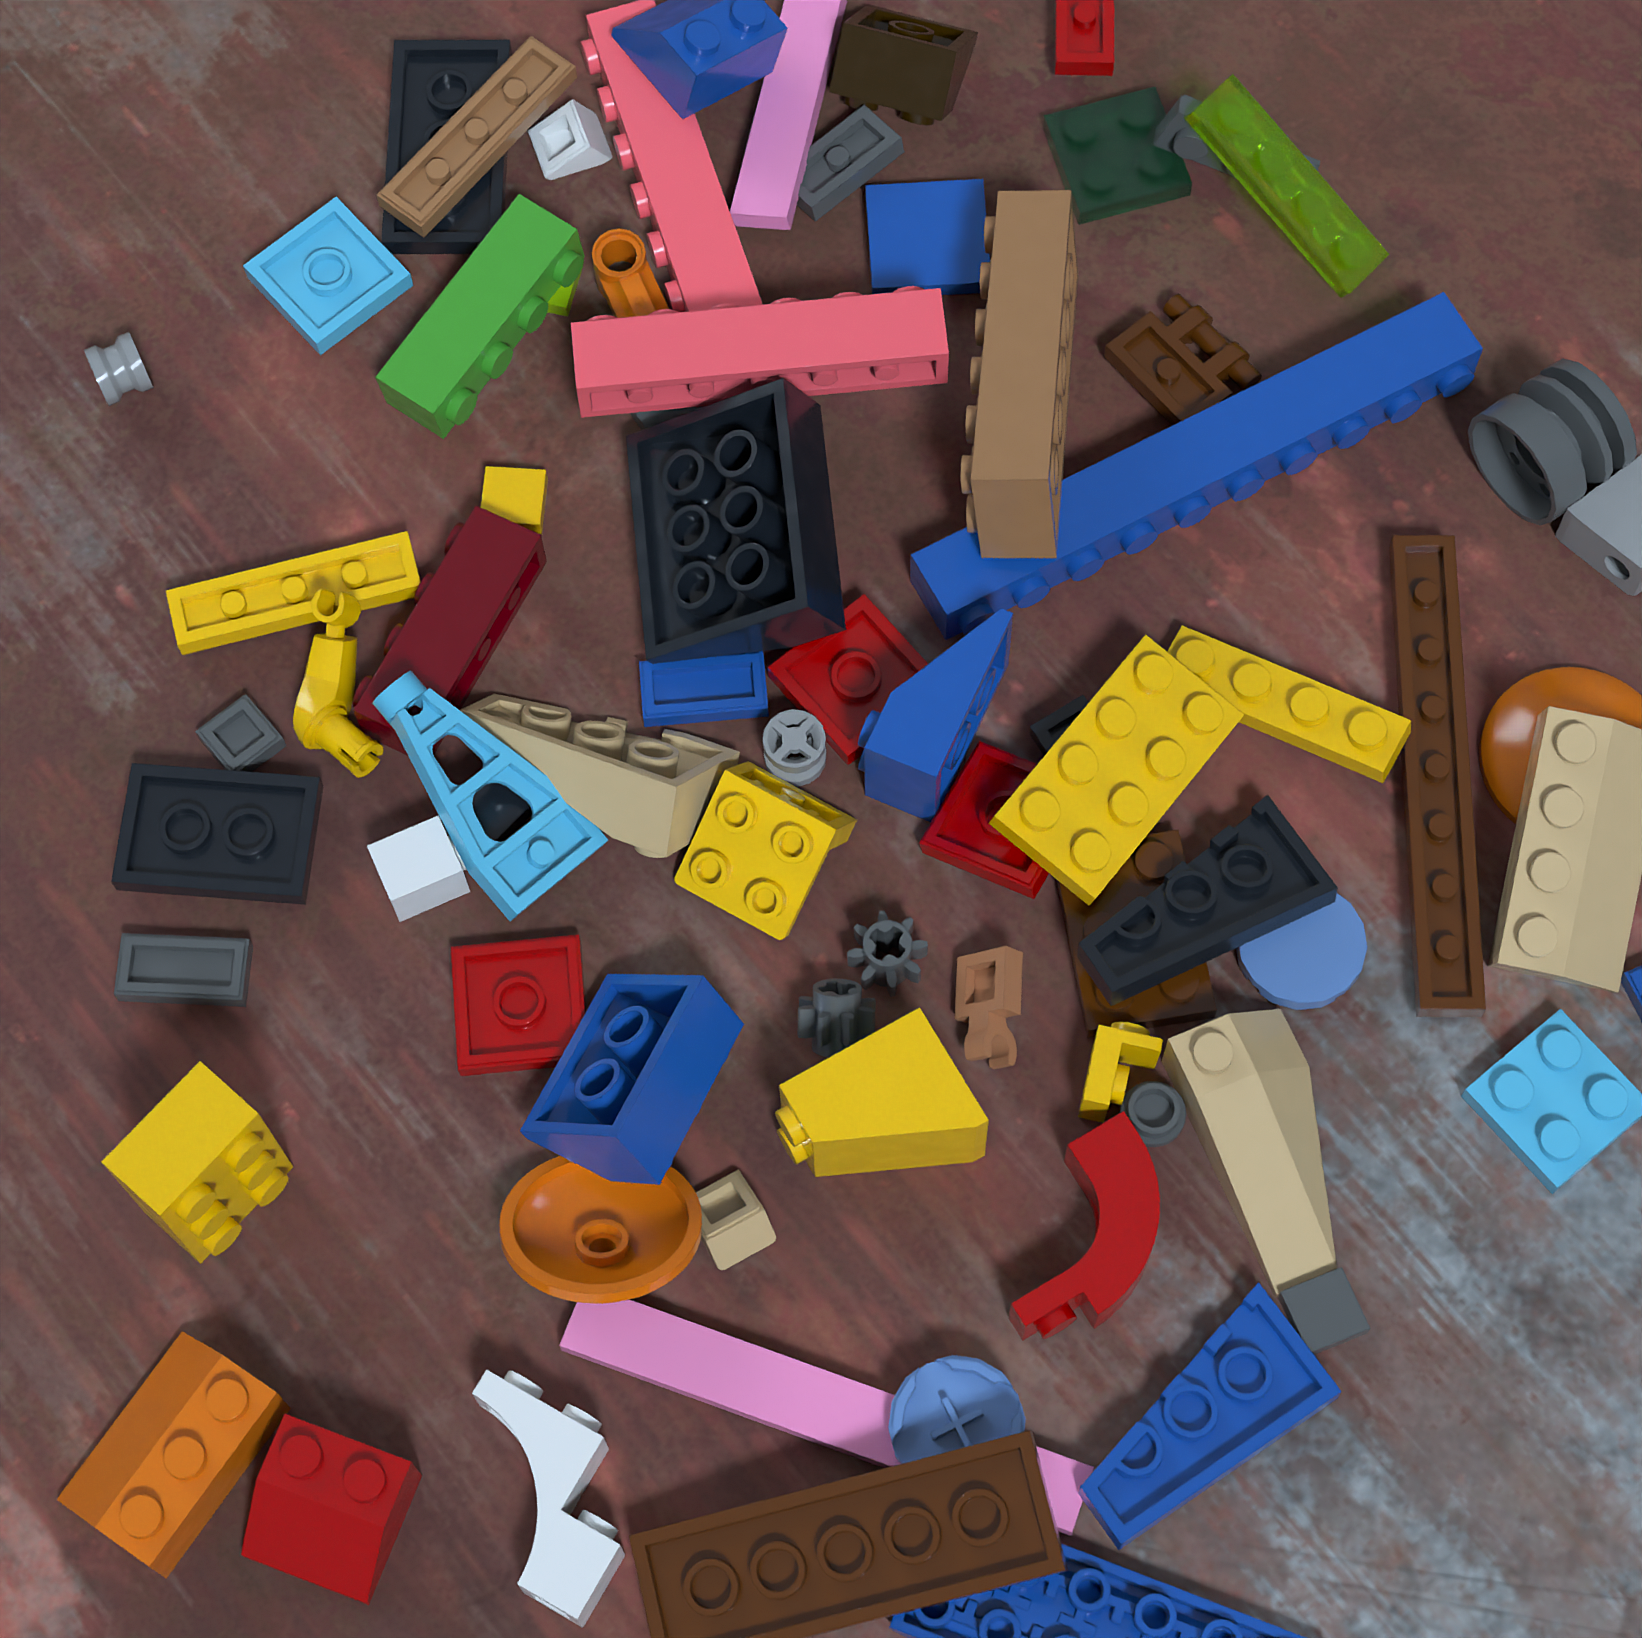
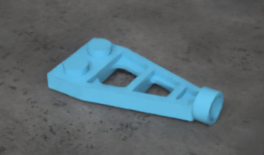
M412 671L405 673L394 681L372 702L381 715L395 729L468 873L510 922L608 841V838L596 825L564 801L547 775L431 688L427 689ZM414 705L422 709L419 714L414 716L407 712ZM446 735L458 737L483 762V768L462 785L453 784L433 755V745ZM490 783H499L507 786L527 801L532 810L530 822L506 841L502 842L494 841L485 834L473 810L472 802L475 793Z

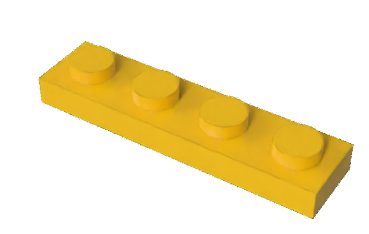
M408 531L166 590L177 646L181 654L186 655L319 622L313 615L311 602L314 594L322 588L332 591L335 595L334 613L338 609L341 592L354 596L360 604L361 611L415 598L421 580Z
M1183 625L1167 651L1241 711L1244 716L1239 723L1378 782L1384 783L1411 733V720Z

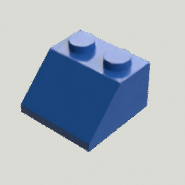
M667 0L614 27L611 36L678 115L685 119L772 73L788 27L764 0Z

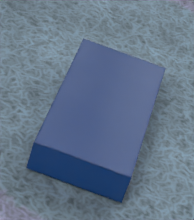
M763 651L657 664L639 661L644 727L769 717Z

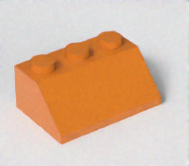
M182 1331L56 1500L167 1579L281 1423L284 1413L287 1414L291 1408L273 1389L221 1353Z

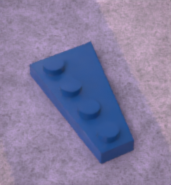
M1258 1282L1224 1324L1222 1323L1207 1340L1194 1359L1161 1393L1160 1398L1139 1422L1137 1421L1080 1486L1078 1494L1114 1545L1120 1550L1338 1399L1342 1391Z

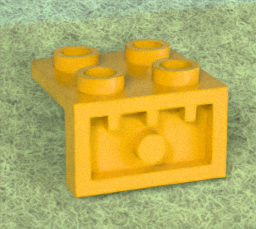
M747 761L725 769L676 873L675 883L768 935L782 940L789 935L829 850L847 842L857 819Z

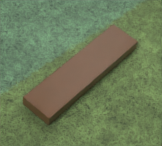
M530 36L377 194L379 206L424 238L577 79L576 66Z

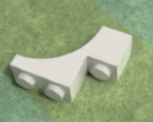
M486 1369L472 1394L479 1406L501 1421L522 1445L533 1472L537 1492L538 1514L535 1538L528 1562L517 1584L524 1594L583 1628L625 1557L621 1545L613 1541L618 1530L611 1524L586 1510H582L578 1519L570 1516L609 1450L604 1437L597 1433L602 1424L573 1405L566 1404L561 1413L540 1401L539 1399L544 1391L535 1383L516 1372L509 1370L505 1378L502 1379Z

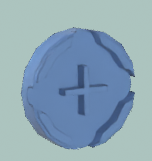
M950 1355L935 1359V1362L925 1364L904 1379L892 1400L888 1429L895 1457L900 1464L1024 1432L1026 1419L1018 1394L1001 1371L978 1358Z

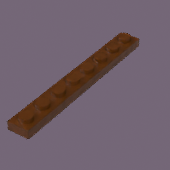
M1392 535L1389 544L1398 711L1400 716L1411 720V733L1401 750L1416 1017H1482L1486 1011L1455 535Z

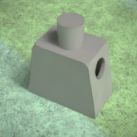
M1642 454L1568 507L1555 534V537L1627 595L1632 596L1642 592Z

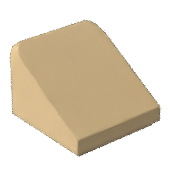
M739 1169L696 1192L702 1211L701 1240L718 1269L725 1270L776 1241V1235L765 1209Z

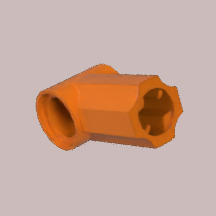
M619 228L608 230L600 235L592 249L595 280L598 291L607 300L613 315L617 318L647 316L657 310L669 309L647 262L644 243L639 236L630 230ZM620 261L629 262L633 265L628 270L622 272L608 269L610 265Z

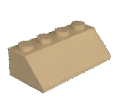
M1548 706L1537 716L1488 967L1619 993L1642 876V729L1612 718Z

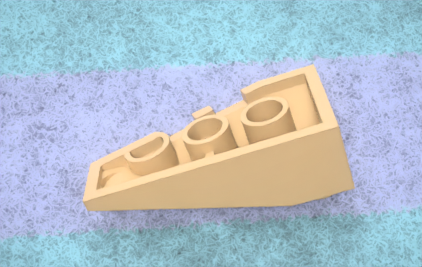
M493 694L460 709L461 712L547 775L564 801L611 838L635 846L634 848L638 853L653 858L668 857L691 843L725 769L738 765L739 751L687 733L664 729L662 740L627 733L628 721L608 717L605 722H572L571 712L566 708Z
M1281 1009L1226 1014L1169 1038L1162 1058V1064L1174 1089L1184 1101L1186 1114L1275 1298L1285 1289L1337 1269L1310 1068Z

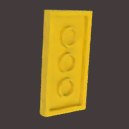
M1145 635L996 813L989 824L1082 901L1090 905L1244 714L1150 637Z

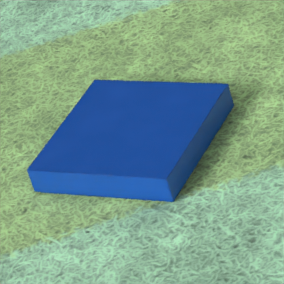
M983 179L865 185L872 294L892 293L899 288L916 286L923 289L941 288V295L980 293L981 262H990L989 253L985 252L984 245L986 207Z

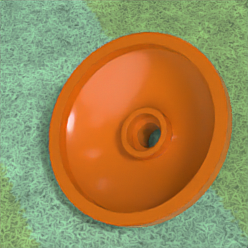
M1560 667L1543 670L1531 674L1512 685L1492 707L1483 726L1479 743L1480 770L1486 788L1495 804L1516 824L1537 716L1548 706L1612 718L1642 729V695L1628 684L1613 676L1579 667Z
M558 1156L528 1172L517 1182L506 1197L499 1222L501 1246L513 1270L528 1284L546 1294L564 1300L588 1304L626 1301L643 1296L666 1285L677 1277L691 1262L698 1249L702 1235L701 1205L696 1192L687 1179L671 1166L660 1185L614 1182L562 1156Z

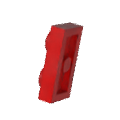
M1055 0V75L1113 76L1114 0Z

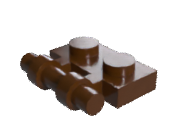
M1179 293L1171 297L1163 307V312L1173 321L1169 326H1166L1150 311L1105 346L1104 357L1172 426L1232 397V391L1222 380L1232 379L1244 391L1256 385L1262 377V374L1248 362L1250 354L1238 342L1229 343L1212 326L1213 317L1202 306L1197 305L1193 307ZM1195 343L1210 359L1203 363L1185 344Z

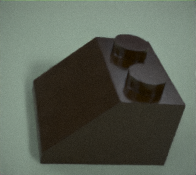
M868 4L843 23L829 92L845 96L844 103L856 109L865 105L871 111H876L879 105L900 110V118L905 121L919 125H933L934 120L942 121L954 108L976 44L978 32Z

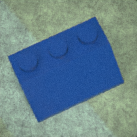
M607 974L520 1132L528 1140L609 1181L660 1185L692 1122L699 1113L702 1103L722 1065L728 1058L729 1052L744 1023L703 975Z

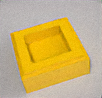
M485 466L481 508L538 534H542L548 485L546 470Z

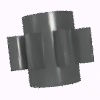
M879 911L878 922L869 927V929L862 925H855L854 938L863 948H854L848 951L847 963L848 966L854 968L863 966L864 971L861 977L862 989L867 990L875 983L879 986L887 987L890 997L896 995L897 985L906 978L911 982H920L921 969L911 960L926 957L928 944L927 941L923 940L912 941L913 919L911 917L900 924L896 921L888 920L885 911ZM892 947L899 949V958L888 954L882 961L876 959V949L883 953L889 952Z
M847 979L818 981L813 985V997H799L798 1038H812L813 1052L824 1057H831L875 1032L876 999H862V987L855 981Z

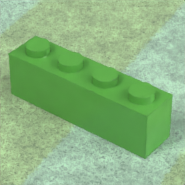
M519 194L376 375L375 378L386 403L443 439L455 424H463L472 414L477 403V395L491 378L497 379L507 369L513 356V349L526 332H534L542 324L547 315L548 301L560 286L565 288L570 286L580 274L585 256L578 230Z

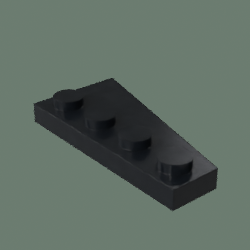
M1266 795L1252 806L1251 815L1234 828L1231 825L1224 828L1210 840V847L1188 864L1182 861L1165 875L1164 883L1146 897L1138 896L1079 942L1077 958L1110 1006H1113L1334 903L1338 887L1269 795Z

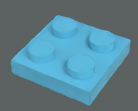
M337 197L333 198L243 265L247 278L319 355H322L414 286L409 271Z
M1559 1009L1470 1084L1461 1095L1468 1105L1551 1194L1555 1193L1642 1118V1093L1562 1009Z

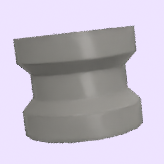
M129 332L119 335L114 345L104 349L92 346L84 350L108 406L120 402L122 395L128 391L135 389L145 392L153 388Z
M794 709L780 712L770 719L763 734L764 761L767 771L796 787L810 784L820 776L825 768L827 756L825 747L826 735L820 721L806 711ZM790 753H801L805 756L804 758L801 756L786 758Z

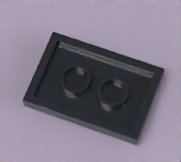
M132 763L111 882L118 891L306 905L324 787L320 777Z

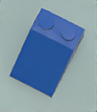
M1002 608L892 691L881 713L875 710L869 713L858 740V746L864 748L858 769L865 772V796L928 822L933 820L954 783L1008 667L1013 621L1012 612Z

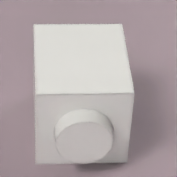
M439 815L367 845L399 922L470 892L463 872L467 869L450 836H447Z

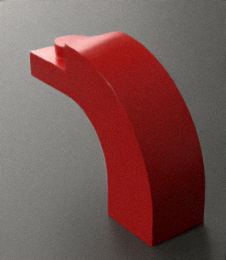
M1124 1111L1067 1144L1064 1163L1091 1205L1096 1226L1095 1239L1087 1253L1075 1265L1011 1303L1009 1320L1022 1341L1039 1332L1043 1339H1047L1062 1331L1077 1319L1073 1310L1078 1307L1081 1308L1089 1323L1095 1329L1121 1308L1133 1293L1145 1271L1158 1231L1160 1217L1159 1186L1148 1149Z

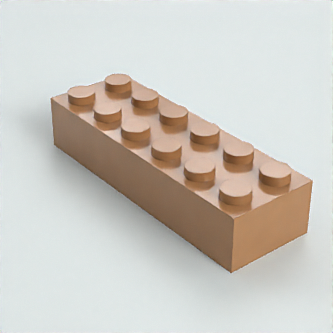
M1071 190L998 191L996 216H986L984 224L985 252L992 253V258L990 262H981L980 296L982 300L988 301L985 309L976 310L975 316L976 346L983 347L981 357H972L970 369L972 395L979 396L976 405H968L966 409L967 444H974V446L972 447L971 455H963L961 460L962 494H973L967 497L968 533H978L981 558H1057L1078 286V262Z

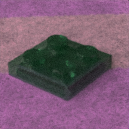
M1155 86L1044 115L1043 130L1065 190H1071L1073 211L1078 225L1191 195L1192 180L1183 158L1153 145L1156 128L1166 116Z

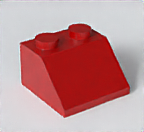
M284 1413L256 1478L241 1556L369 1605L418 1488L422 1474L409 1460Z

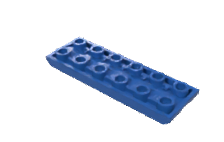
M1062 1543L1068 1568L1066 1572L895 1615L889 1626V1629L907 1638H1306Z

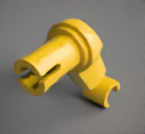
M322 588L314 594L311 609L313 615L319 621L327 623L326 633L314 635L304 678L295 704L293 728L298 740L305 748L328 751L343 766L350 770L353 775L360 778L374 770L380 762L377 756L383 755L384 752L381 744L363 733L347 719L355 695L357 638L346 636L345 628L352 626L358 620L361 609L359 602L354 596L341 592L339 606L334 613L335 595L332 591Z

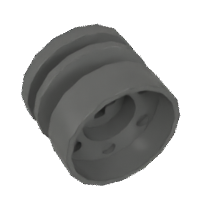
M1564 358L1550 364L1538 376L1524 382L1518 394L1512 393L1501 398L1472 418L1468 429L1471 452L1478 469L1492 491L1511 511L1525 521L1540 526L1550 523L1561 516L1568 507L1585 495L1586 490L1591 491L1619 470L1633 462L1637 455L1635 433L1627 413L1612 390L1597 374L1581 363Z

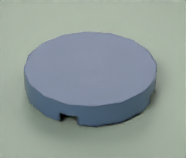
M1337 893L1334 903L1237 947L1236 951L1239 968L1245 978H1249L1252 985L1259 989L1258 993L1273 1004L1294 1010L1322 1008L1334 1002L1337 997L1343 995L1351 988L1361 973L1367 952V942L1362 920L1352 904Z

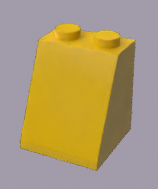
M920 1007L779 1085L781 1109L775 1111L776 1118L781 1128L777 1129L778 1136L792 1161L797 1165L805 1160L815 1177L970 1163L985 1156L989 1120Z

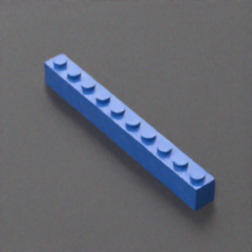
M1443 292L1063 479L1057 558H981L978 533H968L966 527L911 554L910 582L945 640L962 632L964 635H967L1001 608L1008 610L1016 605L1019 608L1032 606L1042 600L1049 593L1050 588L1070 578L1073 581L1084 580L1096 573L1103 566L1104 561L1124 551L1129 555L1138 553L1150 546L1157 539L1158 534L1178 524L1181 528L1190 527L1204 519L1213 507L1231 498L1233 501H1242L1255 494L1264 485L1265 481L1283 472L1287 475L1299 473L1310 466L1319 454L1335 446H1338L1339 449H1345L1355 445L1369 433L1371 428L1387 420H1390L1392 423H1398L1407 419L1421 407L1423 402L1439 394H1442L1443 397H1450L1459 393L1473 381L1483 347Z

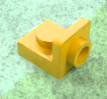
M1114 1022L1111 1024V1027L1098 1025L1078 1117L1104 1123L1109 1104L1122 1105L1130 1066L1121 1065L1118 1062L1154 1069L1161 1053L1163 1040L1158 1037L1149 1036L1150 1031L1134 1023Z

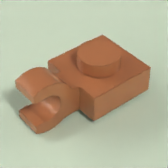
M1002 946L957 957L955 1020L969 1024L964 1043L966 1060L972 1062L989 1058V1068L992 1069L1014 1066L1017 1057V1046L1015 1038L1007 1026L1006 1018L1021 1015L1023 952L1008 946Z

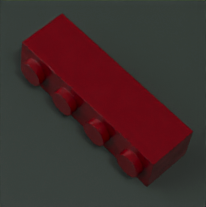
M476 505L465 524L462 522L457 523L450 532L444 549L446 556L435 574L432 572L427 573L420 582L414 598L415 608L405 624L398 623L392 629L385 643L384 660L374 676L369 674L361 681L354 695L353 711L361 731L373 740L407 756L408 754L395 729L381 715L372 702L394 681L405 673L412 671L427 689L431 688L460 710L547 563L540 534ZM414 705L407 712L414 716L419 714L422 709ZM444 737L433 745V755L437 751Z

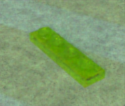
M1234 74L1223 80L1184 118L1340 298L1351 293L1389 255L1385 248Z

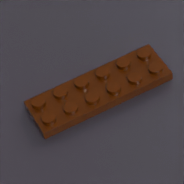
M1030 1430L629 1535L651 1638H809L1068 1571L1033 1432Z

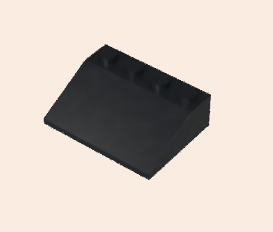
M784 378L626 436L646 661L657 664L792 648L846 630L822 413L819 403Z

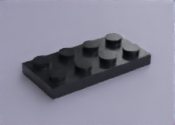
M394 40L385 186L512 56L510 40ZM508 151L424 238L383 209L381 243L391 254H472L505 212Z

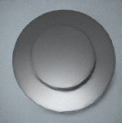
M1146 1081L1132 1087L1124 1096L1120 1107V1113L1123 1111L1126 1113L1146 1147H1160L1174 1141L1181 1133L1186 1120V1107L1180 1094L1171 1086L1158 1081Z

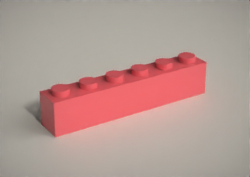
M916 286L899 288L892 293L871 295L844 292L829 299L801 301L796 298H782L773 301L771 304L743 307L726 303L716 305L709 310L690 312L662 309L654 311L647 316L617 318L611 315H599L587 321L571 323L576 391L581 418L708 406L781 378L787 380L807 396L948 383L949 349L941 288L923 289Z

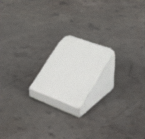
M573 99L528 130L544 177L548 180L599 166L612 159L610 148L597 115Z

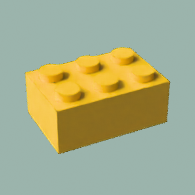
M201 1061L101 1161L144 1213L200 1264L210 1254L217 1256L231 1246L241 1232L242 1226L240 1222L257 1205L261 1207L268 1205L283 1191L289 1179L287 1173L293 1168V1165L259 1113Z

